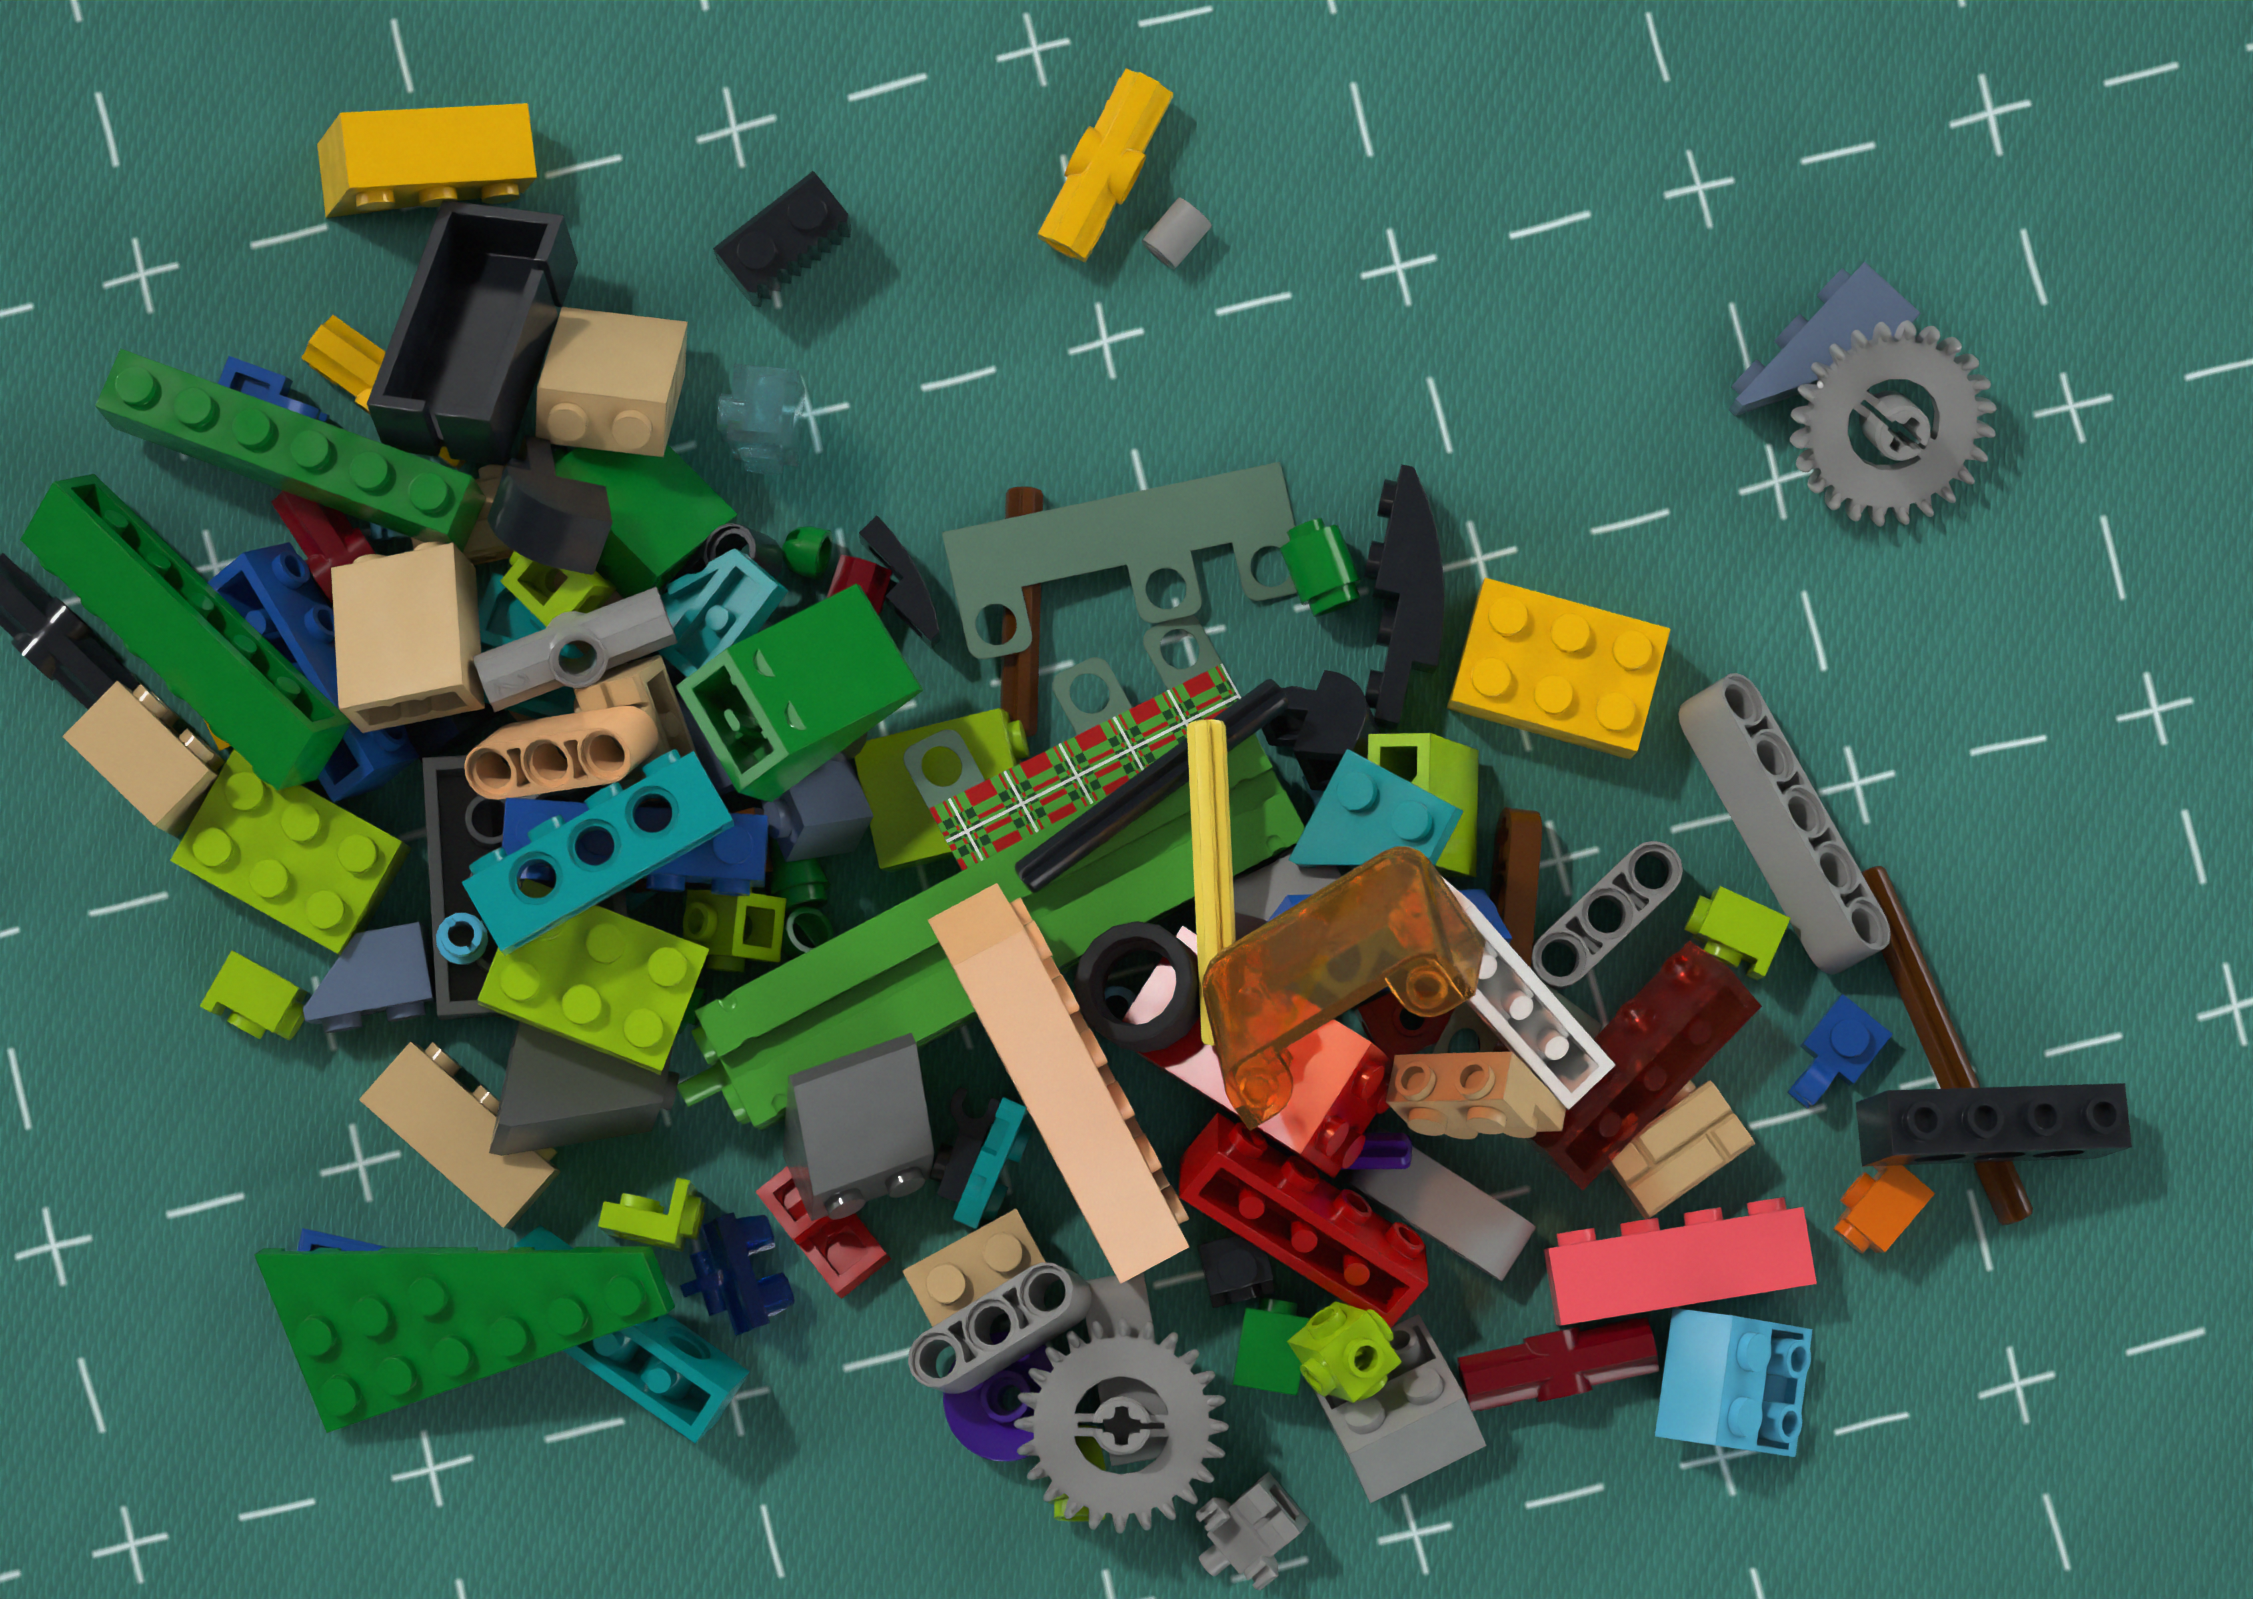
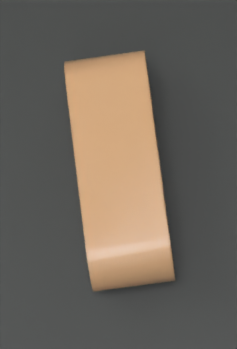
M618 706L513 722L500 727L472 749L465 760V776L470 786L479 795L495 800L610 784L622 780L656 750L658 730L653 719L645 711L635 706ZM612 737L622 745L624 751L615 745ZM556 746L564 752L567 759H564L559 754ZM500 755L507 760L510 767L502 761Z

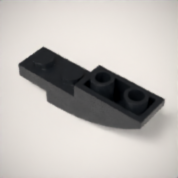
M1401 464L1397 481L1384 480L1377 516L1388 518L1384 543L1371 541L1364 578L1376 580L1372 597L1397 602L1395 610L1383 608L1376 645L1387 647L1383 671L1370 670L1365 691V698L1369 707L1374 709L1373 716L1378 727L1396 730L1400 722L1410 670L1434 674L1438 666L1444 618L1443 564L1436 525L1426 493L1415 468Z

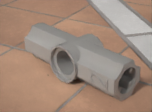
M657 587L586 614L577 611L561 613L551 620L546 629L475 655L473 659L489 703L494 712H497L562 686L573 688L588 687L597 682L607 669L678 642ZM581 640L591 644L587 654L580 658H565L559 654L564 645L571 641Z

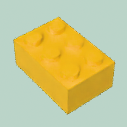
M1485 577L1478 592L1447 709L1630 760L1638 752L1671 629Z

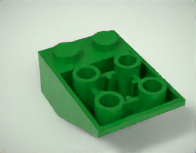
M858 584L726 648L676 685L677 690L737 792L767 802L777 799L923 691V688L874 607Z

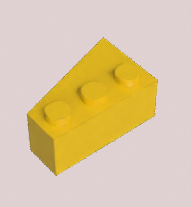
M528 103L339 113L317 144L326 218L416 206L441 207L443 200L458 202L482 198V202L487 204L507 203L518 200L520 198L519 193H524L537 178Z

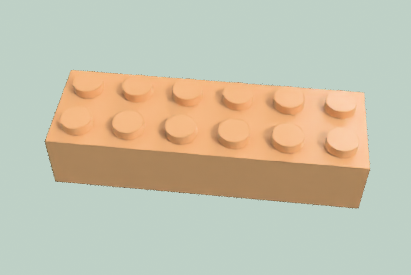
M996 883L928 919L935 936L1120 1284L1189 1248L1190 1246L1179 1227L1180 1224L1189 1220V1217L1172 1185L1169 1184L1161 1169L1163 1167L1154 1149L1136 1121L1135 1113L1126 1095L1108 1067V1061L1098 1041L1081 1015L1080 1007L1063 975L1060 974L1041 931L1035 921L1032 920L1022 899L1018 898L1009 903Z

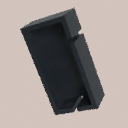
M443 200L367 401L369 412L382 444L407 453L439 457L441 448L446 447L450 459L506 466L558 320L555 307L563 306L578 264L564 215Z

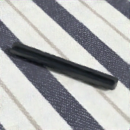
M1265 680L1213 718L1214 720L1223 721L1226 726L1227 753L1287 710L1289 700L1274 680ZM1187 738L1016 862L1014 866L1015 872L1025 887L1032 893L1038 892L1189 781Z

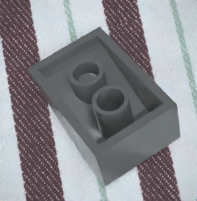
M912 1033L789 1075L783 1157L811 1221L828 1215L831 1219H841L859 1211L867 1201L886 1194L893 1198L906 1196L921 1188L925 1180L930 1179L934 1149L917 1044Z

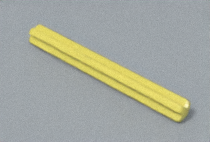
M1206 719L1193 721L1188 724L1187 743L1201 1039L1206 1045L1217 1046L1238 1043L1241 1035L1226 726L1223 721Z

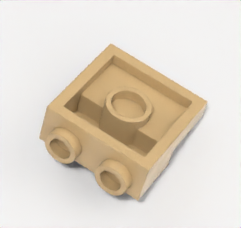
M1512 1051L1395 1055L1386 1103L1407 1123L1411 1130L1430 1136L1446 1134L1458 1139H1473L1478 1136V1133H1504L1517 1138H1531L1536 1135V1132L1562 1131L1566 1107Z

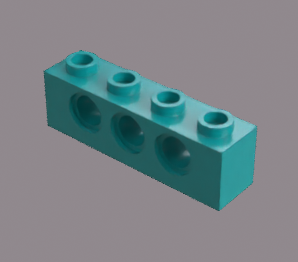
M677 749L661 755L642 768L646 775L645 779L623 790L619 782L613 783L594 793L584 801L589 810L567 823L561 814L552 817L527 833L531 841L530 844L510 855L506 853L504 847L498 848L479 858L469 866L473 876L462 881V884L504 956L734 826L730 813L694 751L682 758ZM657 798L665 801L672 808L671 821L666 828L659 832L650 833L643 831L635 823L636 809L645 800ZM592 831L605 832L614 840L612 856L608 861L600 865H588L582 862L577 855V846L580 839ZM537 863L552 867L556 873V884L551 893L542 898H530L521 892L520 877L527 867Z
M541 1225L514 1245V1247H535V1250L574 1249ZM669 1314L562 1350L694 1443L700 1440L718 1422L750 1373L745 1367Z

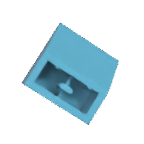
M1672 1308L1655 1437L1795 1457L1798 1436L1802 1428L1801 1412L1806 1375L1811 1362L1810 1345L1813 1329L1733 1315Z

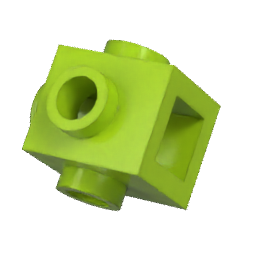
M750 887V896H726L712 894L711 890H687L686 909L683 917V939L709 948L706 960V969L744 973L745 961L780 962L786 898L752 893L753 887Z
M1336 1301L1311 1317L1305 1327L1287 1341L1302 1363L1300 1370L1304 1378L1316 1392L1324 1397L1329 1394L1352 1403L1357 1400L1367 1399L1380 1391L1387 1383L1388 1378L1386 1375L1402 1363L1390 1345V1342L1394 1339L1393 1332L1378 1313L1372 1309L1366 1311Z

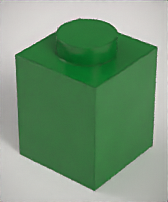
M1260 1297L1258 1310L1244 1308L1232 1385L1297 1396L1301 1375L1300 1366L1302 1363L1287 1341L1305 1327L1310 1318L1296 1316L1298 1303Z

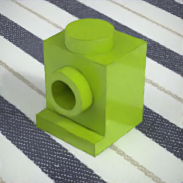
M515 551L509 560L512 567L500 580L546 627L553 618L561 613L577 611L586 614L601 608L617 589L609 579H604L596 570L593 575L550 567L532 561ZM561 570L568 578L556 590L554 578Z
M1720 886L1713 891L1710 899L1699 895L1684 930L1694 934L1693 938L1706 943L1702 952L1706 956L1734 968H1738L1741 960L1750 963L1746 976L1758 981L1765 977L1791 918Z
M231 950L200 1007L219 1016L228 1007L232 1009V1012L227 1021L261 1040L267 1029L290 1041L305 1019L303 1012L305 1005L302 1002L308 991L244 955Z

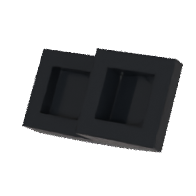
M876 515L859 532L860 543L885 568L892 570L893 576L899 581L885 596L887 606L932 649L940 641V632L929 592L905 548L894 533Z

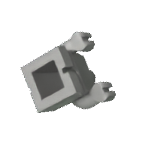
M1267 1472L1243 1492L1232 1505L1224 1498L1216 1497L1212 1498L1196 1512L1197 1520L1199 1522L1203 1520L1207 1524L1204 1528L1208 1531L1207 1536L1214 1543L1199 1556V1560L1206 1571L1214 1577L1232 1564L1239 1574L1244 1572L1247 1580L1250 1578L1254 1580L1255 1583L1252 1586L1256 1590H1262L1279 1576L1278 1563L1274 1554L1296 1538L1310 1520L1271 1473Z

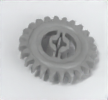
M1909 320L1903 321L1898 326L1894 336L1891 335L1890 328L1884 322H1879L1874 328L1872 340L1869 341L1859 330H1854L1851 333V349L1846 351L1836 343L1832 344L1829 347V352L1833 363L1828 366L1815 362L1811 366V370L1819 379L1817 384H1802L1798 388V393L1807 399L1809 403L1806 406L1793 409L1790 414L1794 421L1805 425L1804 428L1797 430L1791 435L1790 443L1796 448L1808 449L1798 456L1796 467L1802 472H1810L1812 469H1815L1808 479V488L1812 492L1819 494L1828 486L1825 493V504L1831 510H1837L1841 502L1846 499V514L1855 522L1861 519V513L1867 505L1870 519L1879 527L1885 523L1884 516L1888 507H1891L1894 516L1903 525L1909 524L1908 514L1911 503H1915L1926 516L1933 517L1934 511L1931 504V495L1936 492L1948 502L1955 503L1956 497L1953 494L1949 481L1955 478L1970 485L1974 484L1973 476L1963 465L1965 460L1988 461L1987 455L1973 444V441L1976 438H1993L1996 435L1992 427L1977 420V417L1985 413H1994L1997 410L1996 405L1991 400L1975 397L1980 391L1989 389L1991 382L1984 375H1968L1971 370L1979 366V360L1972 354H1963L1955 357L1956 353H1959L1962 349V344L1955 337L1946 338L1937 344V341L1940 339V332L1934 326L1925 327L1916 339V328ZM1888 379H1908L1921 385L1929 393L1935 411L1931 433L1928 418L1905 395L1897 391H1882L1873 395L1867 390L1871 386ZM1866 400L1891 422L1896 420L1903 424L1902 426L1920 443H1915L1901 431L1895 432L1888 429L1889 427L1872 410L1863 405L1862 401ZM1852 409L1860 413L1859 424L1866 438L1884 456L1893 460L1904 461L1893 465H1875L1861 459L1853 451L1848 436L1849 415Z
M1123 1317L1119 1319L1115 1335L1112 1338L1107 1337L1098 1321H1093L1091 1343L1085 1344L1075 1332L1069 1331L1067 1333L1071 1351L1069 1355L1065 1356L1052 1347L1045 1349L1046 1355L1054 1367L1051 1373L1036 1368L1029 1370V1375L1041 1387L1040 1393H1020L1018 1395L1019 1401L1035 1410L1033 1416L1021 1418L1014 1422L1016 1428L1034 1433V1439L1020 1446L1017 1449V1453L1025 1456H1039L1040 1462L1027 1474V1479L1036 1480L1049 1476L1052 1482L1046 1490L1043 1500L1050 1502L1064 1493L1069 1496L1064 1512L1066 1519H1071L1083 1506L1088 1507L1089 1527L1092 1530L1098 1527L1105 1513L1112 1514L1115 1530L1118 1534L1124 1532L1128 1515L1135 1513L1144 1530H1150L1151 1509L1155 1507L1169 1520H1175L1176 1513L1172 1498L1178 1495L1187 1502L1196 1504L1198 1499L1189 1484L1190 1480L1194 1478L1207 1483L1214 1481V1476L1201 1463L1203 1458H1222L1225 1456V1452L1209 1442L1208 1438L1209 1435L1227 1431L1229 1425L1223 1421L1209 1418L1208 1412L1224 1404L1226 1399L1221 1395H1204L1202 1391L1215 1378V1372L1210 1370L1193 1375L1190 1370L1199 1356V1350L1192 1349L1182 1356L1176 1357L1174 1351L1178 1341V1334L1172 1332L1157 1345L1153 1343L1154 1325L1151 1321L1146 1322L1137 1338H1131L1128 1322ZM1123 1376L1141 1380L1156 1390L1166 1405L1168 1414H1148L1141 1403L1126 1396L1109 1398L1100 1404L1095 1413H1075V1410L1088 1389L1104 1379ZM1123 1406L1128 1407L1130 1418L1140 1420V1423H1164V1429L1140 1428L1139 1432L1129 1433L1127 1444L1120 1445L1115 1443L1113 1433L1103 1431L1102 1428H1079L1078 1422L1103 1423V1419L1114 1418L1115 1407ZM1075 1436H1094L1100 1447L1111 1454L1122 1456L1133 1454L1142 1448L1149 1437H1168L1165 1447L1155 1461L1140 1471L1117 1474L1099 1469L1086 1460L1075 1441Z

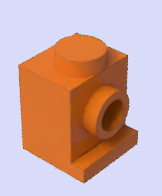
M1903 1165L1873 1166L1878 1170L1876 1175L1872 1178L1869 1174L1863 1172L1840 1199L1847 1206V1209L1837 1219L1839 1222L1833 1230L1847 1244L1861 1254L1868 1247L1875 1253L1886 1252L1935 1194Z

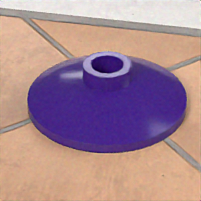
M1009 1332L990 1334L991 1341L994 1345L1001 1343L1007 1338ZM1045 1344L966 1392L960 1394L943 1392V1407L948 1425L955 1437L968 1450L983 1458L999 1462L1018 1461L1031 1457L1019 1455L1017 1449L1034 1439V1433L1016 1428L1014 1422L1021 1418L1033 1416L1035 1410L1021 1402L1018 1408L1008 1411L1003 1404V1396L1011 1387L1019 1388L1021 1393H1040L1041 1387L1029 1375V1370L1036 1368L1051 1373L1054 1369L1046 1355L1045 1349L1047 1346ZM956 1359L952 1363L948 1371V1374L953 1370L956 1364Z

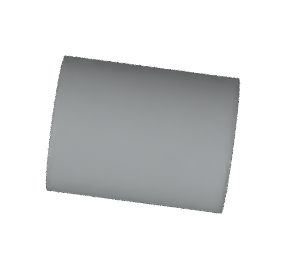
M1178 197L1143 238L1142 243L1158 260L1175 270L1212 225L1193 205Z

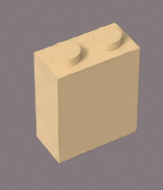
M562 307L537 386L536 437L548 439L550 444L664 457L685 378L688 322Z
M426 542L415 547L414 551L391 556L379 554L364 555L355 559L352 564L331 568L339 710L362 733L485 708L484 689L473 656L481 654L476 568L454 543Z

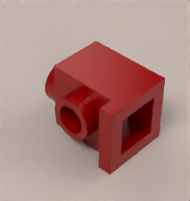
M1436 989L1393 991L1357 1008L1355 1014L1368 1040L1394 1061L1395 1055L1415 1054L1437 1043L1456 1006L1454 1002ZM1414 1006L1421 1010L1424 1021L1419 1029L1408 1030L1402 1026L1400 1012L1403 1008Z

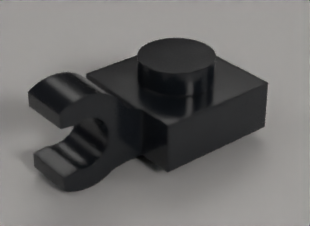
M962 1087L955 1091L950 1103L951 1114L959 1126V1133L954 1146L942 1142L930 1176L931 1180L941 1183L937 1195L959 1203L982 1149L986 1133L994 1123L999 1107V1100L991 1098L988 1103V1109L982 1117H968L963 1111V1102L966 1098L967 1089Z

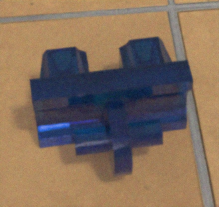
M734 1212L701 1225V1232L707 1249L689 1255L696 1279L680 1285L683 1298L701 1293L709 1316L728 1311L735 1336L769 1324V1317L778 1314L795 1303L788 1278L783 1272L756 1280L749 1256L775 1247V1238L766 1215L736 1219Z

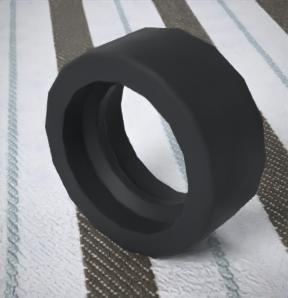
M1134 921L1113 926L1095 938L1079 960L1074 986L1076 1001L1080 1011L1090 1027L1122 1049L1145 1053L1168 1048L1186 1036L1200 1017L1198 959L1190 947L1160 925ZM1140 950L1158 952L1168 959L1175 970L1176 986L1173 998L1161 1014L1147 1023L1136 1025L1122 1022L1112 1014L1105 1001L1104 992L1108 976L1117 963L1132 952Z

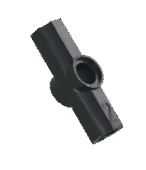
M2 553L0 555V626L14 638L11 641L13 646L51 681L54 679L58 680L88 710L116 681H119L132 691L141 684L135 679L136 676L94 639L97 634L56 596L52 599L6 554Z

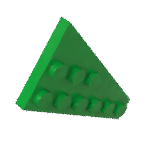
M651 1246L575 1247L572 1250H535V1247H511L508 1250H478V1247L381 1248L378 1251H341V1248H318L314 1251H285V1248H263L254 1254L326 1433L665 1315L675 1308Z

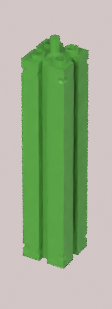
M1255 733L1227 753L1233 878L1241 874L1249 875L1275 862L1283 852L1296 846L1305 829L1286 791L1282 789L1273 772V767ZM1189 781L1038 892L1032 893L1022 883L1015 872L1014 866L1016 862L1105 797L737 988L726 997L719 1000L716 999L695 1010L694 1012L701 1026L691 1030L705 1060L712 1067L677 1084L688 1108L722 1090L737 1121L741 1122L742 1125L751 1121L755 1128L763 1132L785 1120L789 1075L912 1033L917 1044V1050H920L979 1019L928 919L996 883L1009 903L1018 898L1022 899L1032 920L1035 921L1053 955L1051 957L1062 975L1078 967L1080 958L1092 941L1111 927L1134 921L1158 925L1195 905Z

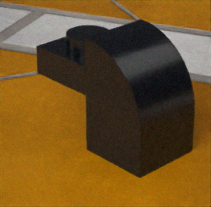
M529 435L524 436L517 458L509 457L507 459L506 466H504L499 487L487 517L494 534L518 554L543 565L589 575L594 574L613 523L606 486L556 476L550 440Z
M1324 670L1317 690L1298 686L1281 688L1289 700V706L1287 710L1261 729L1269 746L1293 747L1295 757L1311 790L1325 791L1347 749L1368 759V734H1381L1364 693L1356 682L1341 673Z

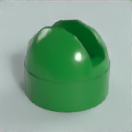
M813 526L798 527L790 531L781 549L783 561L788 569L800 576L820 580L829 564L833 543L832 532Z
M799 907L784 919L781 952L788 959L793 960L833 939V929L828 918L821 911L812 907Z

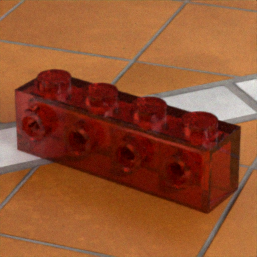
M1689 940L1679 952L1673 954L1664 962L1661 970L1634 998L1628 1000L1619 1008L1616 1016L1593 1039L1614 1062L1615 1066L1569 1110L1566 1108L1562 1131L1536 1132L1534 1137L1525 1139L1549 1165L1581 1190H1584L1762 1007L1761 1004L1728 966Z

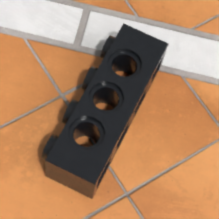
M2125 1083L1887 1090L1856 1102L1862 1167L2097 1159L2132 1147Z

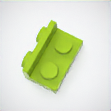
M677 1177L668 1215L663 1214L665 1207L661 1206L657 1200L622 1193L620 1204L604 1201L598 1227L608 1236L683 1252L686 1238L698 1239L704 1217L705 1202H701V1198L696 1197L697 1188L690 1180Z

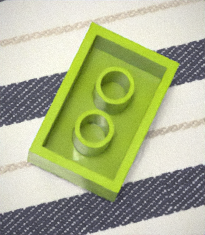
M233 749L170 861L341 955L356 933L365 932L412 848L300 784L277 791L272 785L257 777L252 769V765Z
M525 878L521 888V892L530 898L545 897L553 890V888ZM594 905L506 956L498 947L477 1001L481 1007L661 1075L708 955L709 948Z

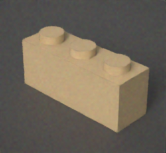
M410 1042L359 1100L501 1227L511 1229L561 1173L550 1162L557 1151L552 1147L504 1156L489 1153L500 1100L481 1084L472 1093L454 1077L462 1067L434 1042L426 1050L420 1045Z

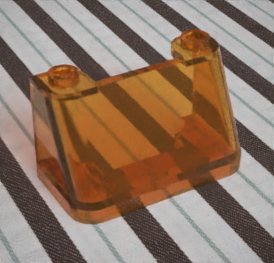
M1395 846L1382 851L1221 950L1210 960L1202 980L1203 997L1226 1095L1249 1131L1276 1116L1288 1105L1293 1092V1076L1289 1069L1293 1056L1287 1047L1388 986L1397 1000L1409 1012L1422 1017H1435L1444 1014L1476 995L1486 940L1432 862L1421 851L1409 846Z

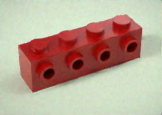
M1217 1113L1180 1157L1179 1197L1349 1305L1366 1311L1368 1309L1374 1310L1384 1319L1390 1329L1429 1285L1426 1245L1412 1228L1401 1222L1392 1224L1373 1212L1369 1204L1356 1192L1349 1189L1340 1191L1320 1178L1314 1167L1298 1156L1287 1157L1267 1144L1262 1134L1249 1124L1244 1122L1235 1124Z

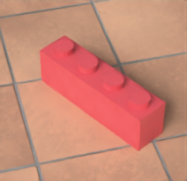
M1785 1197L1747 1203L1749 1216L1723 1220L1722 1208L1719 1207L1683 1213L1685 1226L1660 1230L1658 1218L1621 1223V1237L1596 1240L1595 1228L1556 1234L1558 1247L1543 1249L1556 1325H1567L1817 1284L1804 1207L1787 1209Z

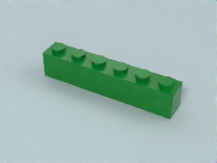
M121 348L95 405L98 411L116 430L425 543H454L462 553L486 500V496L471 475Z
M95 474L54 481L20 539L38 557L40 565L47 572L59 577L81 599L83 607L88 612L101 618L123 640L124 646L130 653L143 659L166 682L167 688L173 695L186 701L209 723V728L215 736L229 743L252 765L254 773L262 781L272 785L278 791L317 780L352 722Z

